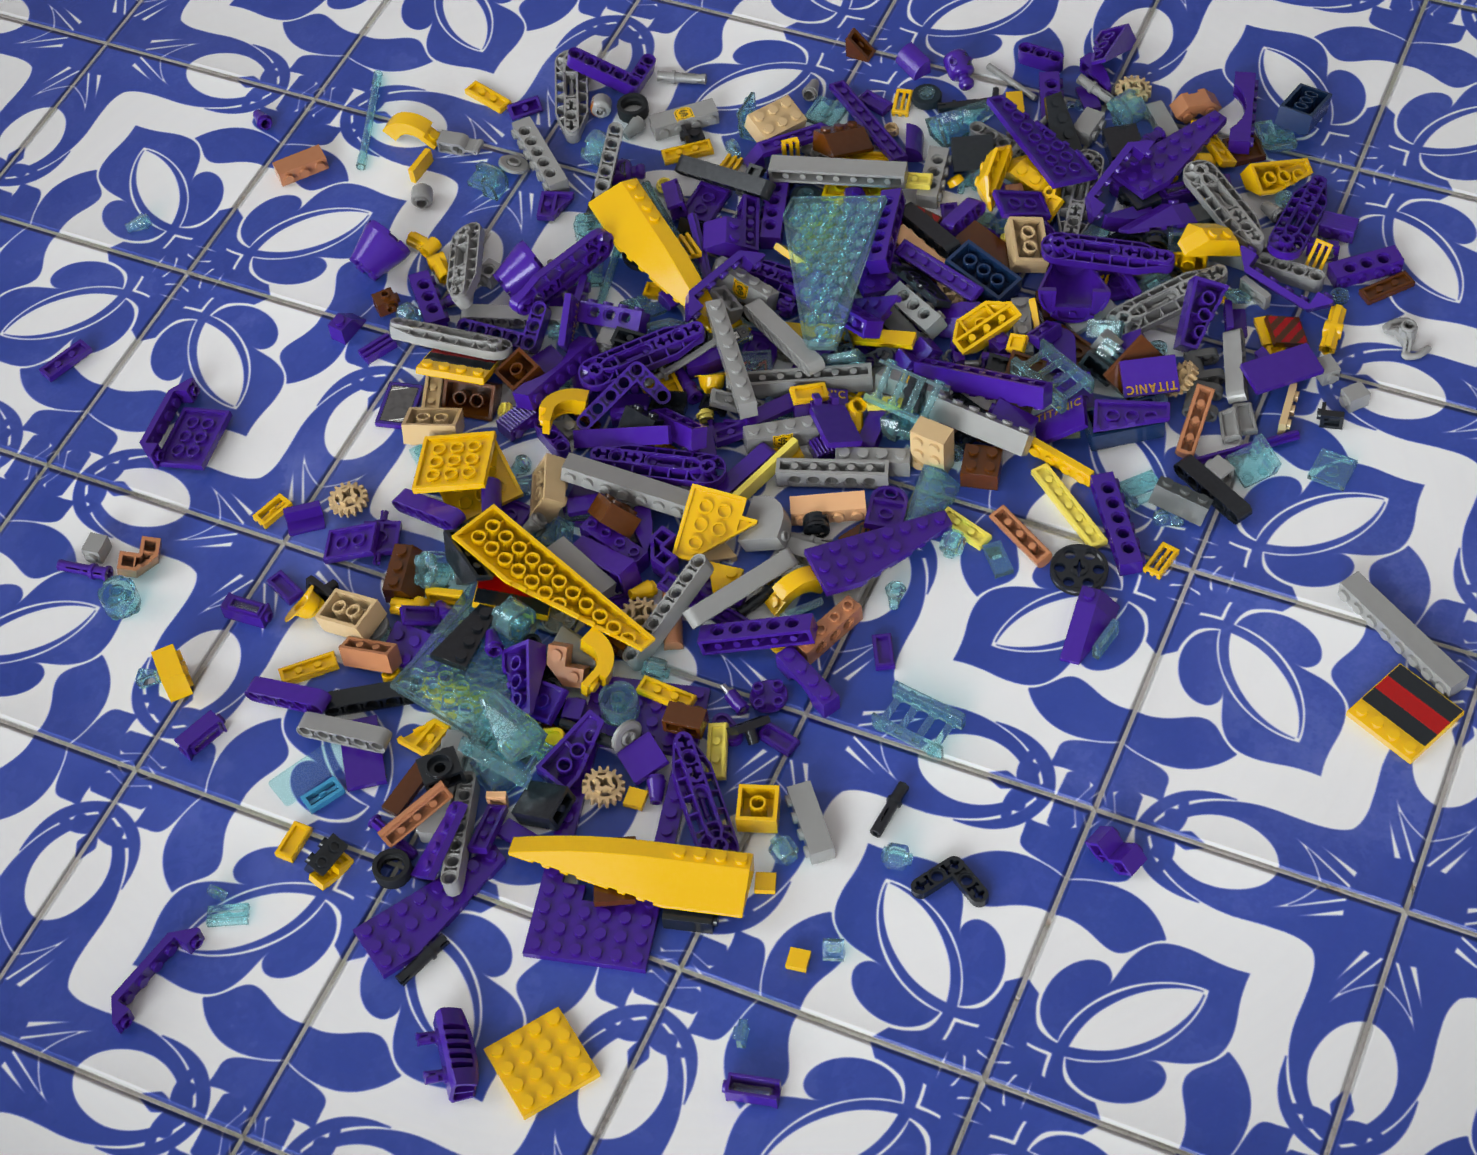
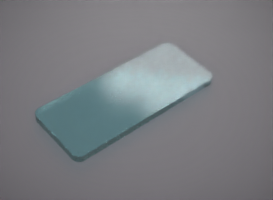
M326 742L270 780L268 783L270 788L285 806H290L299 800L302 795L344 769L341 745Z

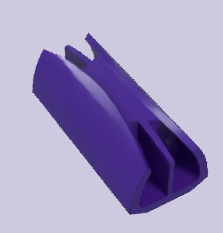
M455 1007L440 1008L435 1012L433 1021L434 1031L416 1032L415 1040H417V1047L429 1044H436L438 1046L442 1069L423 1071L424 1084L444 1082L448 1099L451 1103L475 1097L479 1079L478 1060L472 1033L463 1010Z

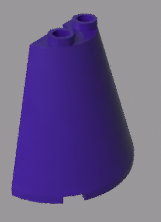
M1050 264L1038 288V296L1042 308L1052 318L1066 323H1080L1094 318L1095 314L1104 310L1109 302L1111 290L1096 270Z

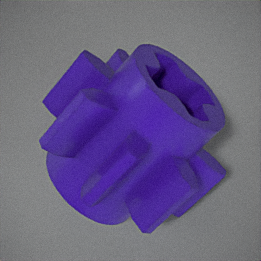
M785 296L779 299L776 309L780 311V316L790 318V315L794 316L797 313L798 304L795 303L796 298Z

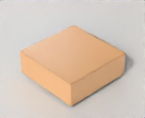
M486 791L487 804L507 805L509 808V799L506 791Z

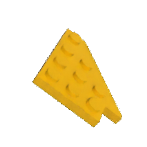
M692 483L672 553L678 556V559L690 561L694 555L705 554L757 525L758 520L743 516L747 498Z

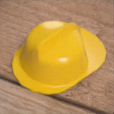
M725 371L707 375H697L695 377H698L700 388L704 390V393L709 394L712 388L722 389L724 387L726 374Z
M311 585L303 597L291 608L285 617V622L290 621L294 616L308 619L317 614L323 606L324 600L313 591L314 585Z

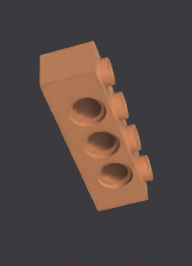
M847 595L816 622L818 629L815 644L793 647L811 665L863 619L862 605Z

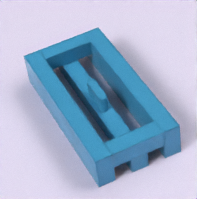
M332 776L300 798L310 813L313 814L346 792L337 778Z

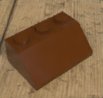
M848 121L846 124L837 123L831 127L822 126L821 129L813 131V150L830 158H842L874 151L864 126L857 124L856 121Z
M1140 334L1103 376L1111 387L1123 397L1119 361L1163 355Z
M444 378L441 408H463L464 417L493 421L501 402L503 384L487 381L484 385Z
M395 543L382 587L386 603H390L391 598L394 597L413 600L417 596L425 598V589L430 581L435 557L414 545Z

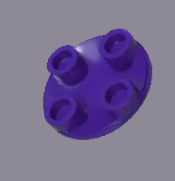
M780 679L757 681L752 685L749 701L755 710L761 713H773L784 707L788 701L789 694L786 686Z

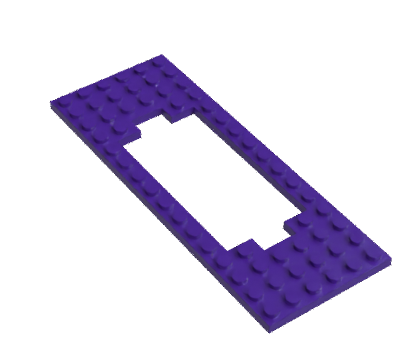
M612 676L606 688L600 685L596 692H591L586 712L590 709L605 721L601 730L602 733L613 737L614 732L623 722L634 719L642 726L641 736L650 731L663 753L667 756H672V743L676 734L663 731L662 718L667 706L636 694L635 690L641 680ZM667 683L697 695V701L694 706H701L704 709L708 708L711 688ZM693 738L699 747L700 739ZM595 743L580 778L570 788L577 799L559 830L554 831L553 836H576L585 802V794H582V780L585 779V774H590L591 769L594 767L598 747H608ZM675 768L677 779L682 778L679 768ZM671 769L655 842L676 844L683 810L671 777ZM680 786L683 797L687 796L685 786ZM552 867L549 869L545 868L522 952L523 957L646 974L661 908L654 906L653 902L647 900L642 902L637 899L636 904L594 907V901L584 900L587 890L586 885L564 883L565 875L561 874L559 870Z

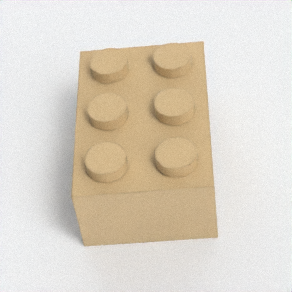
M786 95L747 114L744 127L758 143L804 128L807 118L790 96Z
M1009 216L1004 227L1010 270L1015 273H1045L1049 262L1044 260L1041 255V242L1046 237L1043 217Z
M409 407L401 424L404 444H423L425 436L463 433L465 428L463 408Z
M920 416L910 430L911 466L934 477L945 479L954 465V429Z
M546 453L533 471L530 516L533 513L540 512L545 516L547 523L550 524L555 517H558L561 508L566 506L567 497L565 494L568 482L560 480L562 466L566 458Z
M335 588L314 617L326 632L343 637L352 636L370 639L386 617L387 612L378 599Z

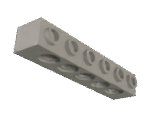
M528 116L512 122L513 130H511V135L514 140L517 139V145L520 150H523L526 161H530L529 164L532 171H536L538 181H542L544 191H570L568 178L531 117Z
M777 458L775 474L777 486L876 489L881 486H889L890 470L889 460Z

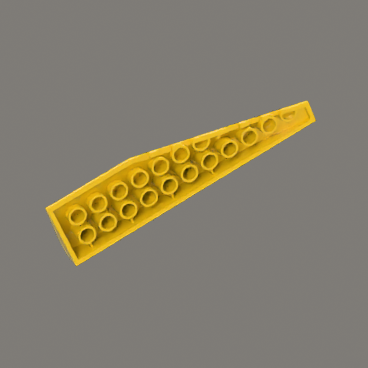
M638 179L622 181L588 202V206L603 229L612 234L614 238L613 244L621 253L624 252L629 261H634L638 265L639 270L649 275L650 280L666 294H670L677 304L680 303L685 307V297L689 290L702 281L681 243ZM706 290L704 291L705 294L698 300L704 307L701 310L702 315L696 321L701 322L704 328L709 333H712L706 314L705 302L713 299L709 291Z

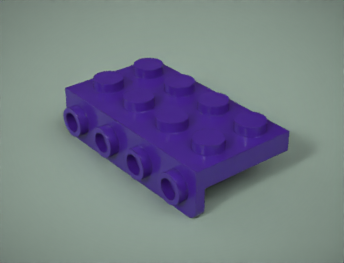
M397 620L386 642L398 645L402 664L399 668L423 678L448 683L455 668L430 659V653L446 637L438 633L436 636L430 634L431 631L423 627L418 629L414 627L415 625H402V622Z

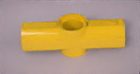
M1336 304L1331 306L1328 319L1325 320L1319 351L1323 355L1334 354L1338 339H1341L1344 327L1343 322L1347 311L1343 305Z

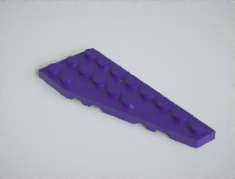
M1216 110L1208 113L1153 144L1151 147L1153 149L1152 153L1148 158L1144 156L1141 162L1133 156L1127 162L1123 161L1121 163L1123 166L1117 175L1113 173L1112 177L1142 200L1169 186L1173 182V178L1176 175H1180L1184 166L1190 163L1202 151V147L1210 142V138L1227 123V118Z
M943 510L810 547L804 550V555L827 597L864 586L868 580L878 577L888 567L892 568L912 555L914 550L921 549L931 539H936L952 529V522L946 511Z
M495 844L492 845L488 854H477L468 860L463 891L459 895L454 897L448 896L439 877L353 929L355 936L384 979L408 965L423 951L425 945L428 946L438 937L437 935L445 927H448L469 904L468 901L481 891V887L488 879L491 880L506 864L504 856Z

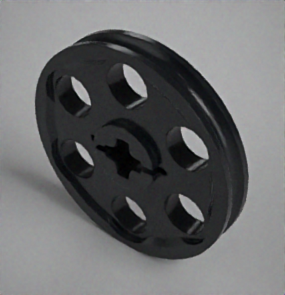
M1072 544L1065 546L1055 553L1050 563L1052 582L1059 590L1070 595L1079 596L1085 581L1092 582L1094 584L1092 588L1101 589L1108 578L1109 568L1105 556L1098 549L1089 545ZM1073 553L1075 557L1068 559L1065 557V554ZM1086 554H1092L1095 558L1092 560H1088L1084 556ZM1080 562L1081 572L1080 577L1078 578L1077 568L1078 563ZM1056 566H1063L1065 570L1058 572L1054 568ZM1096 568H1101L1104 572L1102 574H1096L1093 570ZM1066 580H1071L1074 582V584L1072 586H1066L1063 582Z

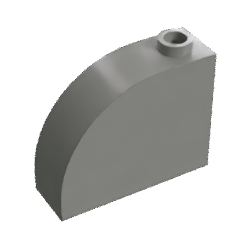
M764 495L753 496L746 517L756 519L758 523L739 534L737 541L745 552L785 549L790 539L792 528L789 515L777 499Z

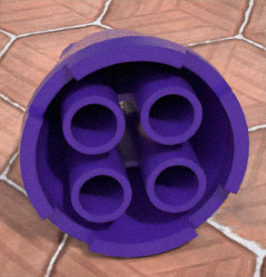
M369 220L349 260L356 265V268L361 273H368V277L376 282L377 279L405 260L411 251L401 240H398L391 234V231L375 220Z
M522 240L515 245L492 275L498 283L501 282L500 285L511 298L544 266Z

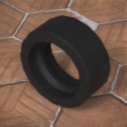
M628 93L620 97L617 101L619 118L625 123H629L637 115L645 120L649 114L646 97L639 93ZM631 105L641 106L637 111L624 110Z
M397 848L386 849L374 858L372 872L377 883L383 888L398 889L411 879L413 866L407 853ZM393 860L403 862L404 869L400 874L394 877L382 876L381 868L387 862Z

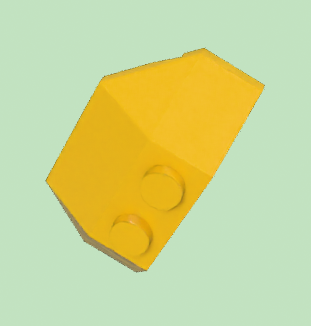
M1009 144L995 147L986 155L985 161L980 165V174L975 179L978 195L991 212L995 206L992 193L994 189L1001 190L1013 157L1012 145Z
M1023 155L1012 158L1005 179L1012 184L1022 183L1024 191H1039L1043 195L1044 188L1049 184L1028 156ZM1061 187L1056 188V195L1061 198ZM1049 190L1047 194H1051L1053 190Z
M1188 223L1177 243L1185 256H1241L1239 242L1232 230L1219 224Z
M984 301L956 320L952 342L962 355L978 353L989 345L990 339L1002 332L1006 334L1022 317V314L1011 301Z

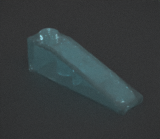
M987 99L927 118L925 121L930 136L940 146L948 148L951 147L950 139L952 137L968 136L969 127L972 122L980 121L984 123L994 113L987 105Z
M924 464L905 521L945 510L949 504L951 505L955 501L960 484L942 468Z
M496 689L479 697L478 700L484 715L491 725L492 735L496 738L498 750L510 764L543 748L547 733L534 718Z

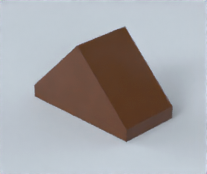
M855 28L851 29L845 39L846 56L869 62L876 50Z

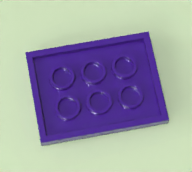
M184 407L162 447L165 457L160 467L205 470L233 416L231 411Z

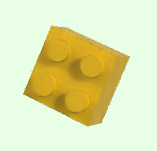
M171 644L152 651L151 654L159 677L170 701L174 702L192 695L191 686H194V683L189 675L188 667L180 649L176 651L174 645Z
M739 784L735 817L737 832L778 833L781 805L780 785Z

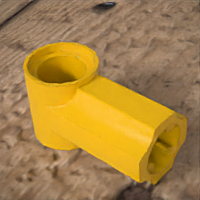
M411 231L406 239L407 245L420 251L425 258L436 254L442 248L440 241L433 236L427 238Z
M442 251L426 257L431 272L434 271L439 283L445 285L447 282L448 262Z
M856 397L847 402L845 406L860 434L863 427V412L866 410L867 404L863 398Z
M421 596L415 597L414 600L394 597L391 598L389 611L390 614L400 615L399 608L401 605L430 606V601Z

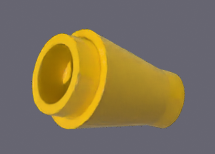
M645 580L628 590V596L632 600H635L636 597H639V599L644 597L653 598L658 593L657 585L653 580Z

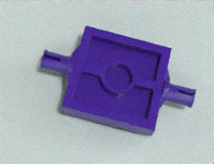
M381 510L380 519L364 521V524L376 521L381 524L376 553L373 558V565L376 566L381 564V556L392 555L394 544L400 543L402 523L401 521L388 520L389 512L387 510L385 512Z

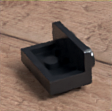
M660 391L657 397L660 401H665L667 394L664 391ZM670 391L671 399L666 404H658L651 398L648 412L654 409L668 408L685 416L688 409L687 392Z
M334 833L328 839L324 837L318 845L320 849L317 853L314 854L312 852L304 861L307 863L304 870L309 874L314 870L323 877L348 848V845Z

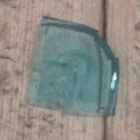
M1272 120L1254 123L1258 140L1264 149L1271 152L1296 149L1298 143L1293 131L1281 129L1278 125L1273 124Z
M480 161L475 165L476 171L467 180L468 186L481 190L483 196L498 201L509 186L508 177L501 168Z
M889 410L880 418V428L883 434L893 442H896L900 437L904 440H910V430L918 418L923 416L922 412L917 414L903 410V412L893 413L892 410Z

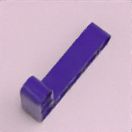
M577 47L570 48L567 56V66L570 69L623 94L640 93L652 76L656 63V58L652 54H644L630 73Z
M534 302L523 333L466 318L460 319L456 328L464 330L469 325L467 331L481 333L485 329L484 334L496 337L501 333L500 338L507 339L510 342L518 337L517 342L512 344L513 350L520 347L525 353L536 354L542 347L552 311L544 302ZM544 308L543 313L539 314V310ZM539 324V328L533 331L534 326ZM534 341L533 346L528 348L529 343Z
M633 362L576 418V425L582 430L592 427L635 383L658 404L668 403L671 399V393L641 362ZM633 365H639L641 367V373L639 375H634L632 373L631 369ZM620 378H626L628 380V386L626 388H621L619 386L618 382ZM647 378L653 379L654 386L652 388L645 386L644 382ZM607 391H613L615 393V399L613 401H608L606 399L605 395ZM660 391H664L667 394L665 401L658 399L657 394ZM596 403L600 404L603 408L600 414L593 412L592 408ZM582 416L589 418L590 422L587 427L580 425L579 420Z

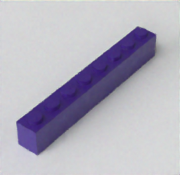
M922 357L914 362V374L950 385L953 393H966L971 397L981 396L985 397L986 400H998L1000 398L1008 403H1015L1020 407H1034L1035 410H1044L1052 404L1053 382Z

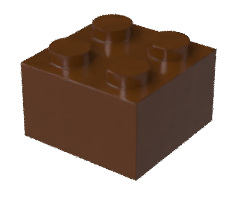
M520 347L493 371L512 392L523 383L545 374L541 367Z
M966 443L960 471V486L998 491L1003 464V449L995 446Z
M598 493L587 511L600 523L629 539L641 522V519L636 516L638 512L626 503L619 502L608 493L606 495Z

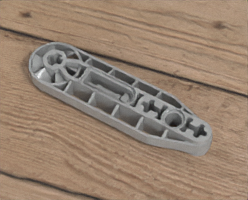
M565 50L559 53L555 59V115L567 142L575 144L581 140V135L589 118V85L587 76L567 66L569 50ZM574 84H576V94H574Z
M1091 149L1079 151L1083 153L1094 168H1099L1096 170L1099 174L1097 180L1069 185L1063 188L1061 198L1065 201L1064 204L1069 205V207L1062 208L1061 206L1058 211L1057 223L1059 232L1086 235L1092 226L1089 222L1087 224L1083 223L1084 220H1088L1084 199L1093 187L1091 184L1096 183L1103 175L1104 158L1099 152ZM1095 159L1099 160L1101 164L1096 165ZM1079 186L1077 198H1075L1077 187ZM1086 187L1085 196L1082 199L1083 190ZM1068 191L1071 195L1065 196V192ZM1060 216L1065 217L1066 220L1060 221Z
M1195 160L1186 164L1183 169V182L1216 224L1230 228L1240 245L1245 247L1250 245L1257 250V255L1262 253L1265 245V236L1258 216L1212 162L1206 160Z
M477 222L464 225L455 232L451 239L446 287L453 302L461 310H465L473 304L474 292L481 279L485 232Z
M1216 264L1209 268L1185 272L1115 306L1108 312L1106 323L1121 324L1120 336L1140 328L1144 333L1181 314L1188 280L1196 275L1226 284L1228 280L1227 268L1222 264Z
M395 317L390 320L389 330L391 338L394 340L486 360L507 359L513 353L512 342L504 338L401 317Z

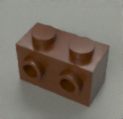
M669 701L662 718L663 731L675 734L685 731L691 734L693 738L702 740L709 721L708 711L701 706L686 705L680 701Z

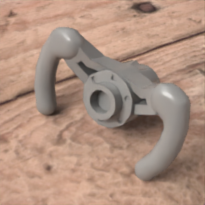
M1400 317L1392 319L1382 326L1384 333L1394 335L1403 348L1401 357L1403 359H1420L1431 351V346L1427 345L1419 352H1410L1418 330L1414 320Z

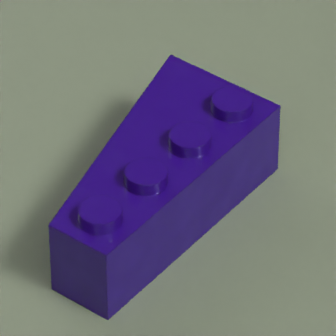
M1196 275L1188 280L1174 342V350L1186 353L1198 349L1230 285Z
M583 535L573 543L576 548L616 582L615 592L624 593V598L627 600L630 599L628 590L643 582L637 568L638 564L632 557H627L621 552L614 551L607 545H602L594 539Z

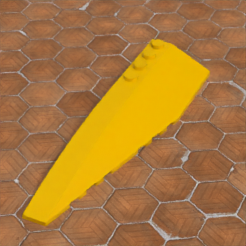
M495 504L491 505L451 536L453 540L504 583L641 652L656 641L655 637Z
M597 836L513 837L508 851L509 856L530 863H540L542 867L547 869L552 867L559 870L561 874L567 876L568 874L575 875L579 880L605 889H615L617 893L622 895L627 893L636 896L637 900L653 902L654 906L660 908L737 918L743 917L754 874V854L637 839Z

